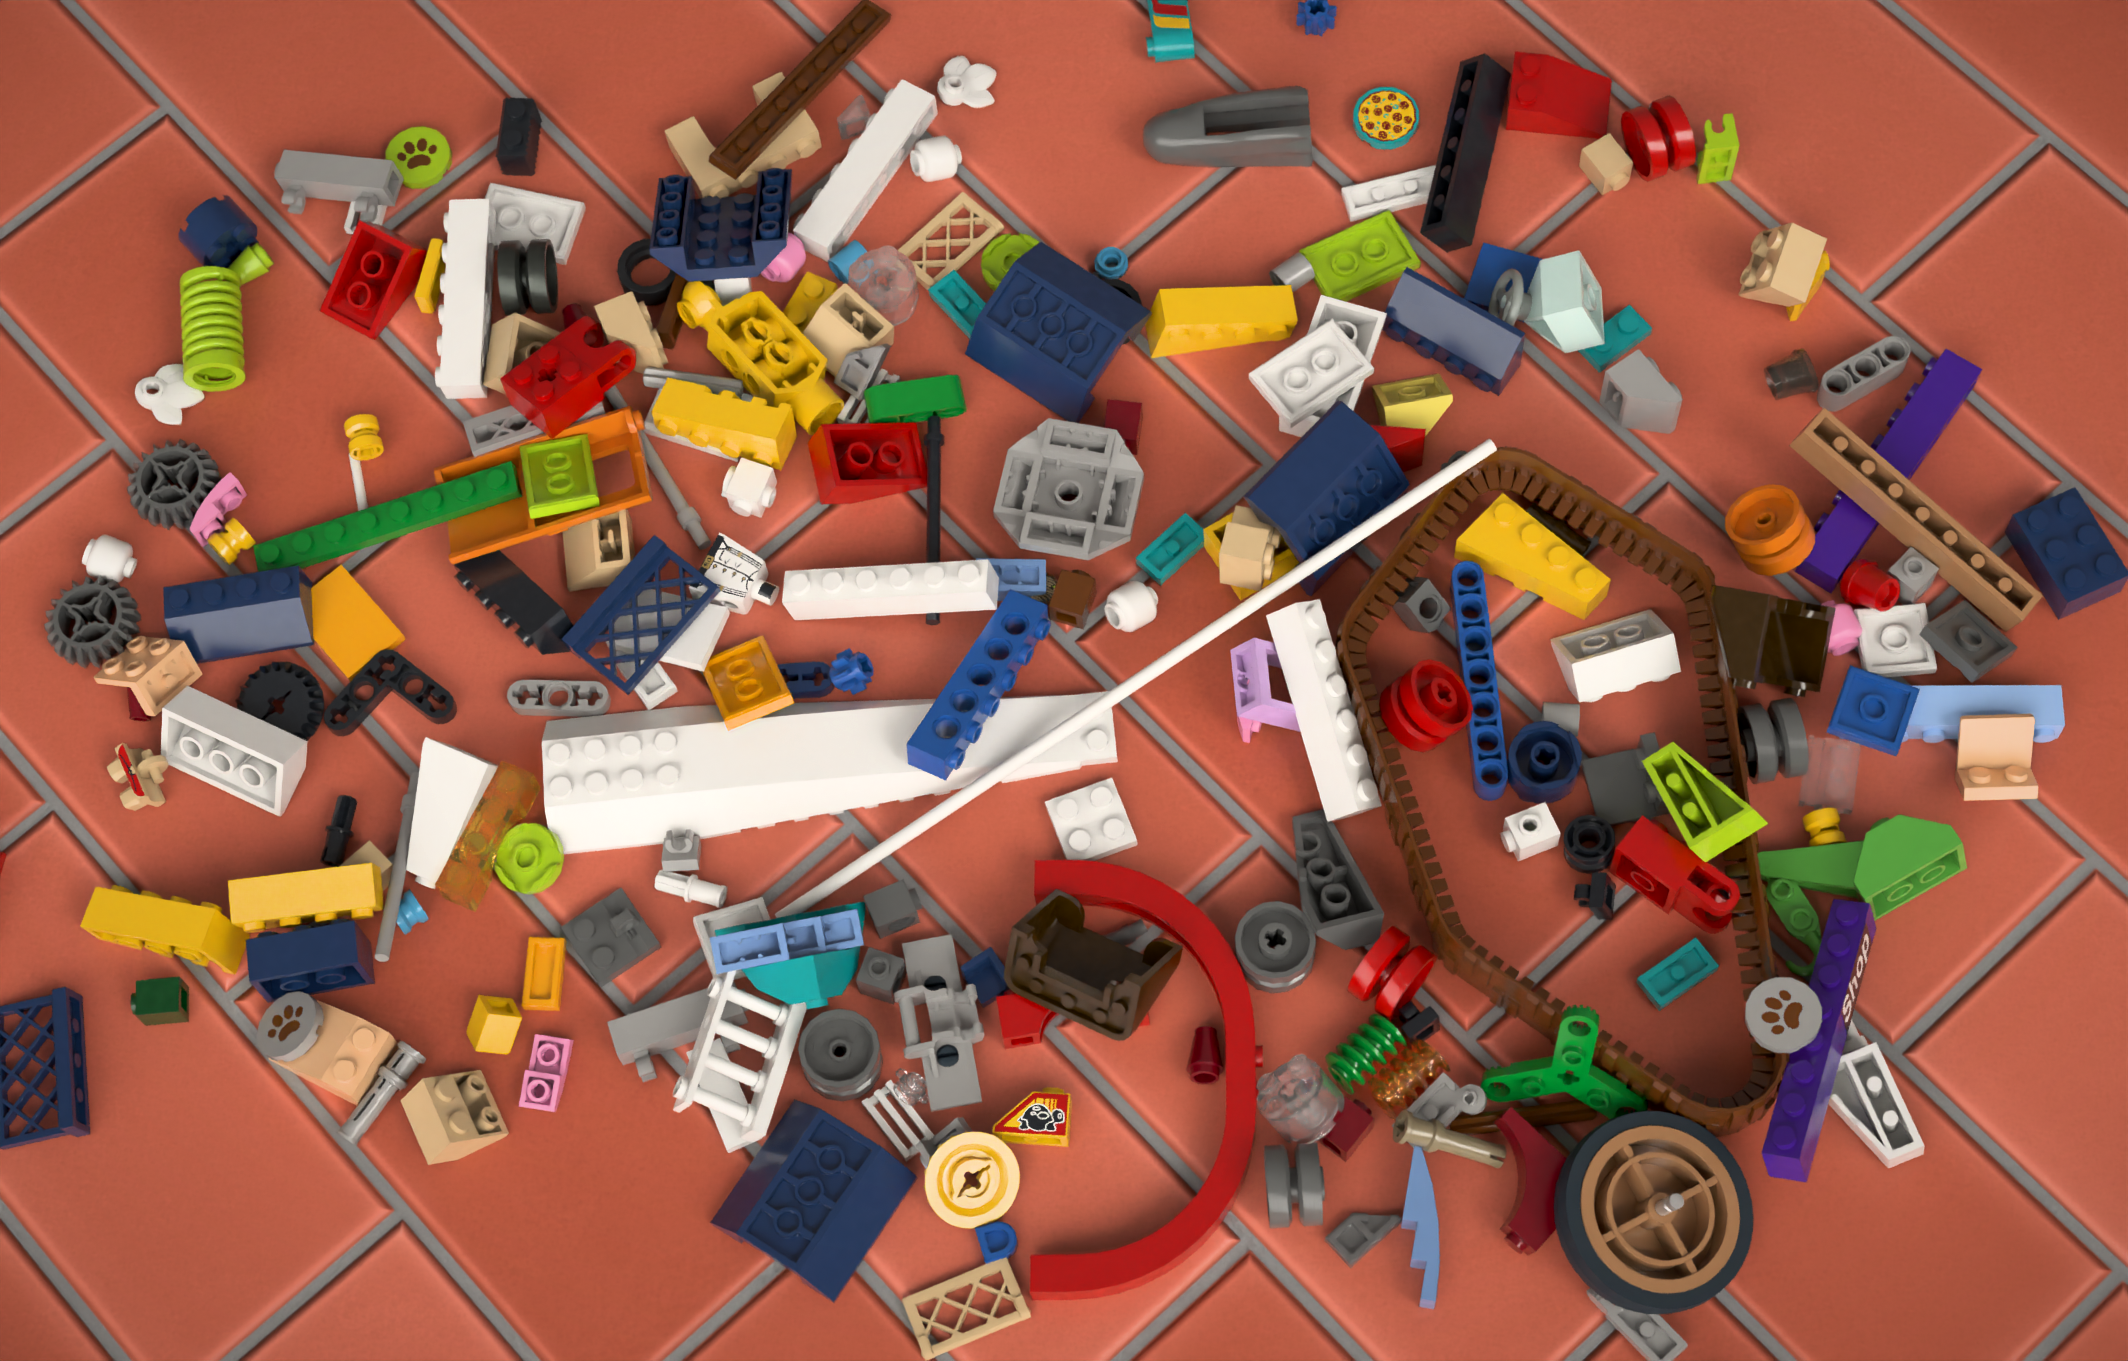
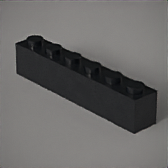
M1485 53L1460 62L1420 234L1445 252L1472 245L1511 76L1509 71Z

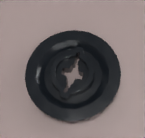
M272 662V664L267 666H259L258 671L248 675L246 683L240 686L239 698L235 699L237 709L306 741L317 731L324 713V696L318 681L308 670L290 662ZM275 699L279 701L285 700L282 704V707L285 709L282 714L278 712L272 714L275 708L272 702Z

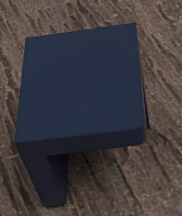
M991 947L960 967L965 983L967 985L975 984L977 1000L982 1008L994 1002L996 997L1003 996L1004 992L1011 990L1004 979L1005 966Z

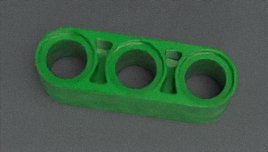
M945 375L872 386L863 392L869 423H917L927 421L930 416H939L941 419L959 416L967 411L961 378L958 375Z

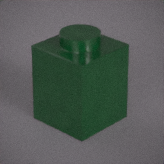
M180 977L137 980L136 993L131 995L132 1013L145 1026L189 1022V987Z

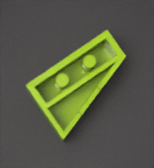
M1671 742L1642 761L1689 848L1704 862L1709 861L1769 824L1749 804L1744 802L1674 742Z

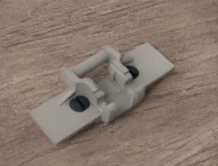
M951 934L902 943L909 988L896 991L893 995L895 1002L899 1003L906 1042V1047L903 1049L904 1057L907 1059L922 1057L931 1112L981 1103L982 1097L972 1045L983 1041L985 1034L983 1024L979 1022L976 1007L978 996L975 984L966 985V989L962 991L953 936ZM927 1004L932 1028V1041L924 1043L920 1042L914 1008L915 1005Z

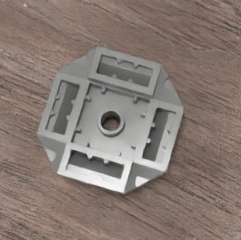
M1048 418L1035 431L1023 437L1008 449L993 509L994 518L1020 549L1090 560L1131 540L1144 483V472L1126 447L1117 430ZM1067 494H1073L1077 496V498L1073 501H1064L1061 499L1063 496Z

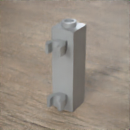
M294 150L283 151L280 162L276 164L274 176L284 191L281 202L290 205L289 213L302 214L305 208V197L347 202L355 201V212H362L360 219L374 222L376 219L377 205L395 206L404 180L393 160Z
M733 980L731 986L737 988L736 985H735V982H734V980ZM708 988L607 1022L617 1056L623 1066L635 1062L643 1082L657 1078L650 1056L696 1041L711 998L707 996ZM726 1000L720 1019L736 1026L747 1024L748 1020L745 1011L749 1009ZM720 1035L727 1054L741 1049L738 1042Z

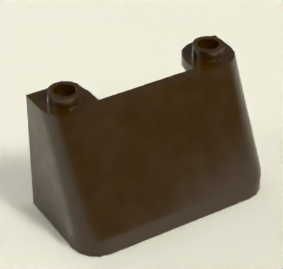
M1711 585L1709 603L1727 677L1734 678V686L1755 689L1756 682L1785 686V694L1805 697L1806 690L1820 692L1836 608L1779 598L1770 594Z
M1055 889L1012 926L1004 969L1005 982L1013 992L1113 1040H1126L1138 1029L1177 969L1181 960L1183 946L1164 938H1155L1146 946L1143 955L1083 927L1085 911L1082 904L1073 896Z

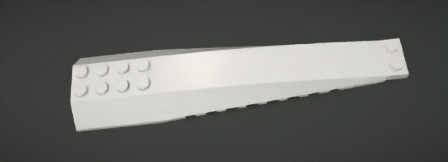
M1109 691L1078 695L1001 697L997 712L993 717L988 716L983 724V730L978 741L975 744L970 743L965 751L966 754L962 765L958 770L953 769L946 781L909 765L907 757V742L936 699L794 703L729 731L717 705L682 706L551 720L546 722L542 738L544 808L549 830L558 835L563 845L564 854L663 844L666 832L672 830L673 837H685L686 830L690 829L693 832V836H700V839L738 833L741 832L740 829L758 827L760 829L776 826L775 823L794 820L797 822L808 820L810 816L826 813L835 815L844 813V810L859 807H865V809L878 807L880 803L896 800L905 802L914 800L913 797L934 794L937 796L948 794L951 790L965 788ZM1112 707L1001 780L1002 783L1077 770L1084 765L1118 762Z

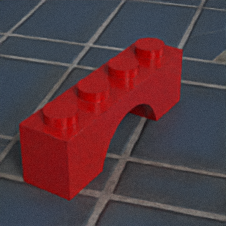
M1012 990L1004 992V996L996 997L1005 1049L1041 1043L1048 1024L1059 1015L1016 994ZM1147 1013L1139 1027L1150 1025L1149 1013Z

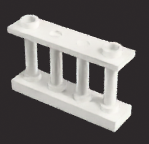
M735 970L722 973L719 976L715 975L709 984L707 996L711 998L685 1075L679 1077L674 1087L673 1097L676 1098L673 1110L680 1113L692 1105L693 1101L740 1120V1124L743 1125L740 1138L754 1143L767 1133L807 1008L805 1002L793 1005L781 1003L778 1006L731 986L737 971ZM726 1000L773 1019V1024L776 1025L773 1037L766 1039L721 1020ZM715 1033L761 1052L762 1057L766 1058L762 1070L754 1072L709 1053ZM704 1067L751 1086V1091H754L751 1104L744 1106L698 1087Z

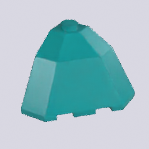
M865 902L846 904L818 911L715 930V934L720 936L858 909L863 933L866 906ZM861 946L741 970L756 989L790 1005L805 1002L806 1008L811 1009L829 1005L827 998L842 995L857 971Z

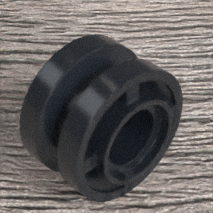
M1593 815L1581 816L1571 821L1564 832V856L1567 863L1576 871L1586 874L1603 871L1611 864L1615 853V833L1611 825L1606 820ZM1586 841H1592L1598 845L1593 848H1586L1581 844Z

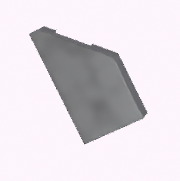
M886 343L848 353L837 373L834 383L858 400L865 399L863 392L872 387L891 346Z
M1352 1213L1325 1237V1241L1351 1268L1402 1222V1219L1398 1215L1380 1216L1368 1215L1367 1213Z

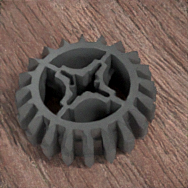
M180 439L176 446H174L171 441L166 440L164 448L160 449L159 446L153 444L154 452L148 455L142 452L144 460L142 463L133 462V468L136 472L128 474V480L131 485L127 487V491L131 497L130 502L132 506L138 510V514L142 519H148L151 525L155 527L162 524L167 530L175 523L178 528L183 530L184 522L189 520L192 524L200 505L222 478L218 472L217 463L211 459L208 451L201 450L194 442L188 446L185 441ZM167 480H170L173 484L178 483L182 489H179L176 485L171 486ZM197 482V484H196L194 490L191 492L192 487H193L194 484Z
M86 576L83 585H79L78 582L72 580L73 589L67 591L60 588V593L63 597L60 600L51 599V604L55 609L45 611L49 622L45 623L44 626L49 634L47 640L52 647L54 646V651L58 656L64 657L72 665L77 662L85 669L90 662L95 667L100 668L103 659L108 661L117 652L119 654L125 651L123 648L125 644L127 645L133 639L131 635L140 633V628L136 623L141 620V615L137 611V602L134 598H131V593L127 588L121 587L113 579L107 582L105 578L99 576L94 583L91 578ZM116 606V620L114 625H111L109 622L113 615L111 611ZM72 619H74L76 624L73 628L74 634L70 639L69 627Z

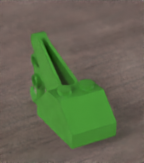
M1899 814L1891 819L1886 817L1874 823L1862 841L1762 851L1757 854L1761 880L1768 882L1766 894L1769 903L1789 934L1803 942L1813 952L1814 959L1807 966L1800 967L1790 960L1786 961V967L1798 976L1812 975L1822 941L1818 915L1801 888L1856 898L1858 902L1870 903L1875 921L1967 869L1963 842L1951 825Z

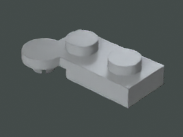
M1443 1072L1407 1111L1412 1112L1414 1117L1423 1120H1439L1443 1123L1444 1128H1446L1462 1111L1470 1115L1482 1112L1487 1104V1095L1477 1085L1469 1084L1460 1088ZM1409 1143L1413 1148L1414 1146L1421 1147L1419 1145Z

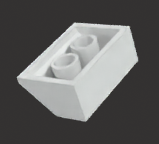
M1651 609L1550 639L1568 689L1579 702H1594L1600 700L1603 695L1616 691H1631L1639 684L1649 681H1664L1670 675L1681 672L1674 633Z

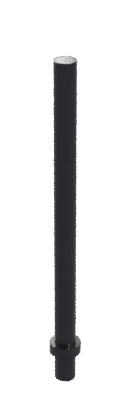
M939 416L928 417L927 434L924 435V445L927 446L926 563L940 562L941 447L944 445V435L941 434V418ZM926 613V624L938 625L940 623V613Z

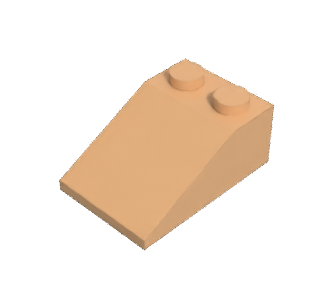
M317 1000L322 1006L324 1020L322 1026L318 1025L316 1033L319 1036L312 1047L293 1061L284 1062L283 1060L275 1061L270 1058L268 1059L358 1106L380 1077L377 1074L380 1066H386L396 1053L398 1042L389 1032Z

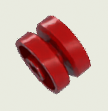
M1668 95L1651 102L1649 110L1643 106H1638L1622 113L1621 130L1624 144L1636 172L1643 180L1649 182L1667 174L1668 168L1676 172L1695 164L1696 146L1693 132L1686 114L1674 97Z
M1431 659L1419 661L1407 670L1403 676L1398 677L1387 685L1381 692L1379 702L1381 716L1389 732L1399 743L1413 751L1422 753L1434 750L1449 736L1463 729L1471 720L1473 710L1470 693L1462 679L1442 662Z
M1391 926L1371 947L1353 974L1347 989L1349 993L1362 1002L1371 1000L1376 996L1374 1011L1388 1021H1393L1399 1016L1400 1012L1398 1009L1414 998L1437 960V955L1423 945L1415 946L1408 951L1410 936L1396 926Z

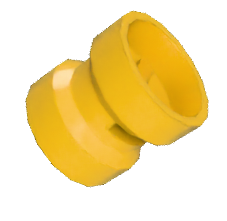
M360 414L345 421L344 429L346 436L350 438L348 448L351 458L361 461L370 460L383 453V442L381 437L377 435L380 428L376 416Z
M232 518L225 524V532L214 533L207 539L212 549L227 565H231L237 560L240 549L249 550L256 544L251 535L235 518Z
M1836 808L1812 811L1802 818L1804 828L1811 836L1809 841L1810 847L1847 842L1845 834L1840 831L1838 826L1841 819Z

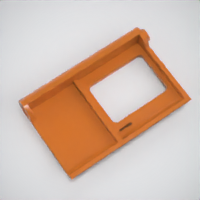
M631 405L573 423L553 439L546 433L476 457L473 455L434 468L437 485L512 461L516 466L522 497L447 521L451 554L448 557L451 564L454 565L547 534L549 536L569 530V527L653 501L640 432L646 428L640 410L633 411ZM587 434L592 461L624 450L629 451L635 480L631 487L599 497L600 506L530 518L519 446Z

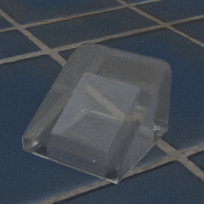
M862 94L837 118L842 140L863 134L866 129L870 112Z

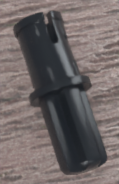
M339 795L331 825L325 828V831L328 833L320 858V862L325 865L339 867L343 864L349 838L354 835L350 830L357 801L351 796Z

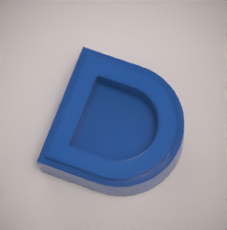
M997 1221L975 1228L986 1264L1006 1257L1009 1259L1015 1253L1018 1245L1017 1236L1009 1224Z

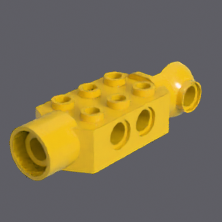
M701 281L687 282L682 293V300L677 303V310L681 319L692 329L700 326L708 332L707 348L736 379L743 381V386L752 396L766 399L768 402L766 406L778 408L780 403L792 405L794 419L809 435H814L821 424H833L844 408V401L825 382L827 358L762 291L748 292L739 299L736 298L723 306L720 298L710 286L705 285Z

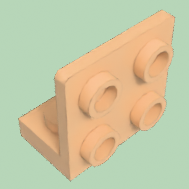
M139 636L127 643V648L123 653L106 661L102 666L103 669L94 676V679L98 684L130 687L145 714L156 716L186 686H190L203 674L184 641Z
M2032 714L1967 715L1960 717L1955 781L1964 801L2037 799L2038 784L2031 770L2035 718Z

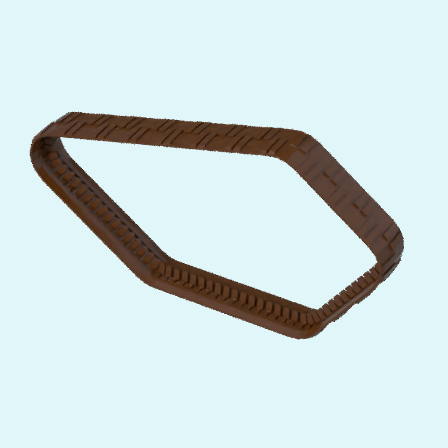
M1505 446L1497 448V451L1441 487L1424 510L1416 514L1410 522V526H1407L1400 535V540L1383 564L1375 568L1369 580H1366L1360 588L1359 595L1350 606L1343 623L1339 624L1335 649L1342 675L1346 682L1351 705L1357 719L1363 745L1367 752L1372 775L1385 807V819L1389 829H1391L1395 846L1400 848L1409 873V885L1417 908L1423 912L1433 940V951L1437 955L1438 960L1443 961L1444 967L1450 973L1456 974L1485 994L1499 1008H1505V1012L1515 1019L1518 1017L1550 1039L1551 1044L1555 1046L1563 1014L1562 1010L1566 1004L1557 997L1551 1004L1546 1000L1550 993L1542 987L1535 993L1531 991L1535 982L1526 976L1520 982L1515 980L1519 971L1509 966L1503 972L1500 968L1504 961L1494 955L1490 961H1487L1485 957L1489 951L1481 945L1474 951L1471 950L1476 941L1466 933L1462 924H1459L1461 921L1457 911L1443 913V911L1453 907L1455 904L1451 895L1437 897V894L1448 890L1445 878L1431 880L1432 877L1442 873L1440 863H1425V861L1436 857V852L1433 845L1419 847L1420 844L1430 840L1428 830H1413L1424 824V819L1421 812L1407 814V812L1418 807L1416 797L1401 798V796L1413 791L1409 780L1395 782L1396 779L1407 775L1404 764L1389 765L1401 759L1398 748L1383 749L1395 743L1394 737L1390 732L1378 733L1387 728L1382 716L1372 717L1381 712L1380 700L1366 701L1378 694L1374 684L1360 685L1372 679L1369 668L1356 669L1367 665L1366 646L1372 636L1371 633H1374L1379 626L1371 616L1381 620L1386 617L1389 610L1381 603L1383 602L1393 607L1399 600V597L1391 590L1393 589L1401 593L1405 592L1409 583L1402 576L1414 580L1419 570L1411 563L1422 567L1426 564L1429 557L1421 550L1423 549L1430 553L1435 552L1439 544L1432 536L1444 540L1449 531L1442 523L1454 527L1459 520V517L1451 510L1463 514L1469 507V504L1463 498L1472 503L1478 496L1488 491L1499 489L1512 491L1519 495L1524 494V497L1532 502L1534 500L1539 503L1538 506L1548 511L1550 509L1553 511V515L1557 518L1569 521L1568 524L1573 528L1582 529L1583 534L1591 539L1595 537L1602 546L1606 548L1608 546L1611 547L1615 554L1620 557L1624 555L1629 558L1628 562L1636 567L1640 565L1643 567L1644 572L1651 576L1653 574L1658 576L1660 582L1665 585H1672L1671 589L1680 596L1685 604L1687 614H1690L1688 615L1689 626L1699 627L1690 630L1691 641L1705 642L1693 646L1692 649L1695 658L1707 659L1695 663L1696 674L1710 675L1697 679L1699 691L1712 692L1700 696L1701 707L1715 708V710L1702 713L1703 724L1717 725V727L1705 729L1706 741L1720 742L1719 744L1707 746L1708 758L1722 759L1721 761L1710 763L1711 774L1725 776L1718 780L1750 805L1747 789L1749 775L1747 763H1745V748L1741 745L1737 722L1738 702L1737 695H1735L1736 689L1733 685L1734 678L1727 677L1709 603L1711 585H1716L1715 575L1710 567L1705 565L1703 559L1695 552H1691L1689 549L1657 531V528L1643 522L1641 518L1633 513L1623 510L1597 494V491L1583 485L1581 481L1573 476L1563 473L1536 456V454L1527 450L1523 451L1515 447ZM1754 832L1722 853L1723 860L1737 861L1736 864L1725 866V873L1729 878L1740 879V881L1735 883L1739 887L1740 896L1743 897L1739 899L1731 913L1745 914V916L1733 918L1732 921L1734 930L1748 931L1747 934L1735 936L1736 948L1750 949L1748 952L1738 954L1739 966H1751L1753 969L1740 972L1741 982L1743 984H1756L1757 987L1766 980L1779 977V974H1777L1776 956L1772 954L1768 928L1770 913L1768 903L1766 902V887L1762 884L1757 855L1759 848L1758 834ZM1756 987L1743 989L1744 1001H1748L1751 992ZM1573 1021V1025L1577 1024L1579 1028L1580 1024L1577 1021ZM1585 1022L1581 1025L1582 1028L1584 1025L1588 1026V1024ZM1602 1030L1597 1036L1591 1064L1624 1083L1628 1090L1634 1092L1640 1098L1644 1096L1648 1102V1108L1652 1111L1682 1116L1702 1126L1715 1137L1738 1133L1756 1120L1761 1121L1777 1099L1782 1082L1781 1078L1784 1075L1787 1062H1789V1053H1775L1761 1047L1757 1042L1751 1043L1752 1055L1766 1056V1058L1753 1059L1752 1074L1749 1082L1736 1094L1721 1098L1722 1108L1719 1105V1098L1707 1097L1706 1105H1703L1705 1096L1694 1092L1692 1098L1688 1099L1687 1097L1691 1089L1683 1084L1676 1090L1671 1086L1675 1078L1667 1073L1661 1079L1656 1077L1659 1067L1651 1062L1645 1068L1640 1066L1644 1057L1635 1051L1629 1057L1624 1055L1628 1046L1618 1040L1612 1047L1608 1044L1612 1035L1605 1030Z

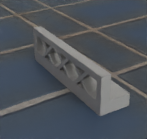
M602 401L574 423L604 414ZM511 405L463 421L474 457L544 433Z

